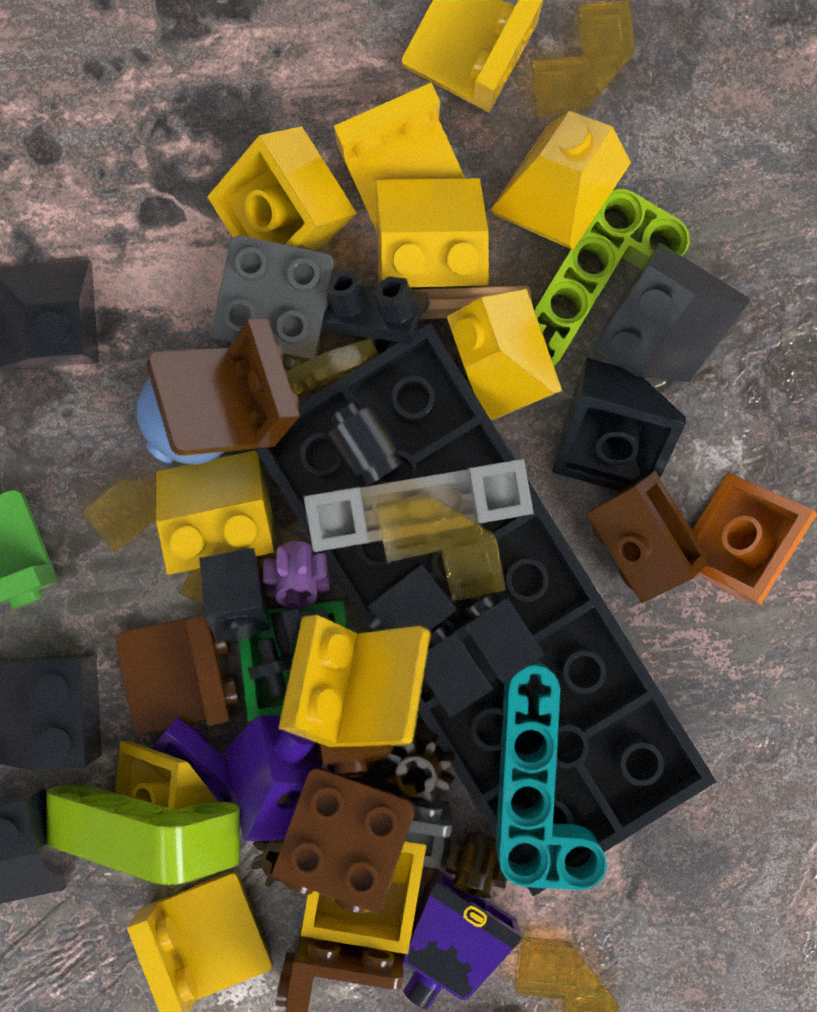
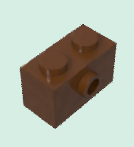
M656 471L607 497L586 513L592 522L596 538L608 548L619 566L622 580L630 589L634 590L641 603L692 580L710 561V558Z

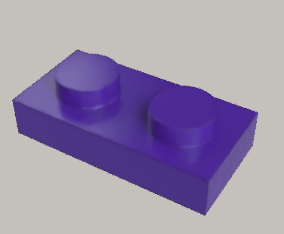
M177 718L152 749L188 762L218 802L236 804L228 760L208 744L205 736L199 730L188 726L180 718Z

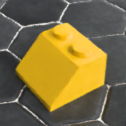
M302 126L259 135L207 196L233 238L245 236L312 251L327 244L357 215V212Z
M480 178L376 180L378 284L380 280L390 276L406 278L409 287L489 286L488 225Z
M256 450L217 458L204 464L184 465L156 471V524L167 575L200 569L199 558L250 548H254L256 556L277 552V548L280 546L262 460Z
M405 840L380 914L368 910L365 913L353 912L337 905L334 902V898L315 891L312 894H308L301 936L408 954L426 843Z

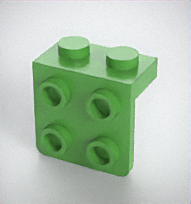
M10 490L0 494V606L10 603L12 610L43 599L40 590L59 583L27 499L18 490Z

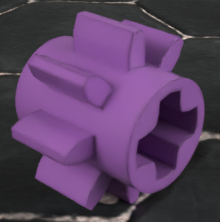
M292 541L277 548L276 559L268 558L263 560V582L267 584V595L276 596V601L280 605L291 609L306 608L314 604L317 600V591H329L330 575L326 563V554L313 552L312 545L302 541Z

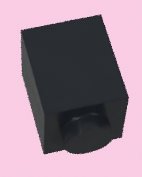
M254 548L199 558L205 617L216 640L243 641L252 638L257 632L270 630L263 573Z
M421 563L370 602L368 607L374 615L367 621L374 632L421 626L430 631L457 609Z

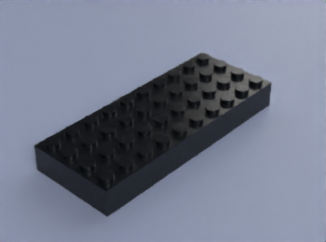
M431 323L416 332L412 344L397 343L299 404V418L275 447L255 449L310 539L304 501L305 496L366 487L360 476L355 478L352 476L325 435L334 428L329 418L355 401L361 409L370 404L373 406L400 447L396 453L403 462L369 486L516 460ZM529 480L528 484L534 514L318 551L320 554H326L328 568L368 632H374L367 621L374 615L368 607L370 602L421 563L457 609L434 628L444 624L448 631L467 619L462 611L487 594H491L494 601L503 595L508 598L544 653V656L537 661L544 664L559 682L560 703L553 824L585 827L593 833L603 852H606L717 782ZM530 674L529 682L527 684H519L518 688L527 696L528 714L543 718L544 715H538L533 708L535 691L539 689L544 690L545 687L535 674ZM423 677L417 711L433 737L436 734L440 736L438 745L443 753L455 754L456 757L451 766L496 836L505 682L502 683L499 678L490 683L493 690L452 717H449ZM517 711V712L515 713V715L523 714V713ZM536 730L523 731L516 738L514 749L520 754H533L542 745V734ZM521 787L513 794L511 804L519 809H529L537 803L540 792L534 787ZM520 843L511 849L508 857L513 863L524 864L533 859L537 848L529 843ZM584 846L574 847L567 853L564 863L571 867L584 865L590 858L591 849ZM527 887L533 897L547 889Z

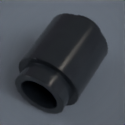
M355 401L329 418L334 428L325 435L354 478L360 476L366 487L403 463L396 453L400 447L371 404L361 409Z

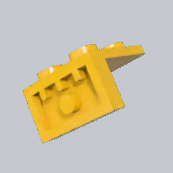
M433 0L402 57V66L490 113L537 26L543 0H518L516 5L502 0Z
M432 82L334 125L338 149L376 233V180L466 179L439 121L440 100Z
M319 615L302 617L279 728L327 747L410 744L413 739L430 637L429 630L421 626L357 634Z
M231 871L141 907L127 927L159 1012H191L196 1000L269 972L272 969L273 960L240 876L236 871Z

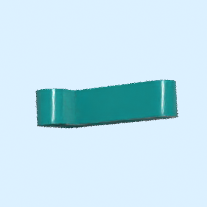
M535 661L506 680L504 685L496 828L497 857L504 876L514 885L568 890L591 889L604 878L607 870V859L593 833L585 827L553 824L560 688L555 675L540 661ZM530 674H535L537 679L545 685L544 690L539 689L535 691L533 708L538 715H544L543 718L528 714L527 696L518 688L519 684H527L529 682ZM517 711L523 713V714L515 715V713H516ZM525 730L539 731L542 734L543 741L538 751L533 754L524 755L514 749L515 740L520 733ZM530 786L539 790V799L531 808L519 809L511 804L513 794L521 787ZM520 843H529L537 848L536 854L531 861L517 864L508 859L509 852L514 846ZM584 846L591 849L590 858L584 865L571 867L564 863L567 853L574 847Z

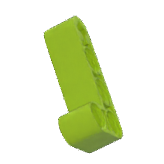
M615 189L611 192L575 248L570 250L534 310L537 320L541 323L539 326L542 333L545 329L554 333L546 345L553 366L562 358L620 259L623 258L642 269L653 253L650 237L654 235L665 237L669 241L672 250L683 256L690 244V235L685 224L632 191ZM609 209L621 211L628 220V227L625 229L611 227L605 219V211ZM582 253L595 254L602 263V271L598 274L586 273L578 264V255ZM557 296L569 298L576 307L575 317L562 319L556 316L551 309V299Z
M59 785L47 790L46 845L152 883L181 884L239 864L240 807L230 802H205L175 810L90 785Z

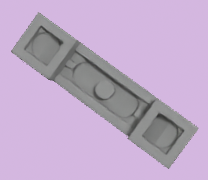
M524 459L304 497L313 552L534 514Z

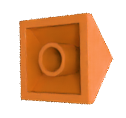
M727 473L692 529L710 558V561L698 575L739 601L761 605L817 513L814 509L731 473Z

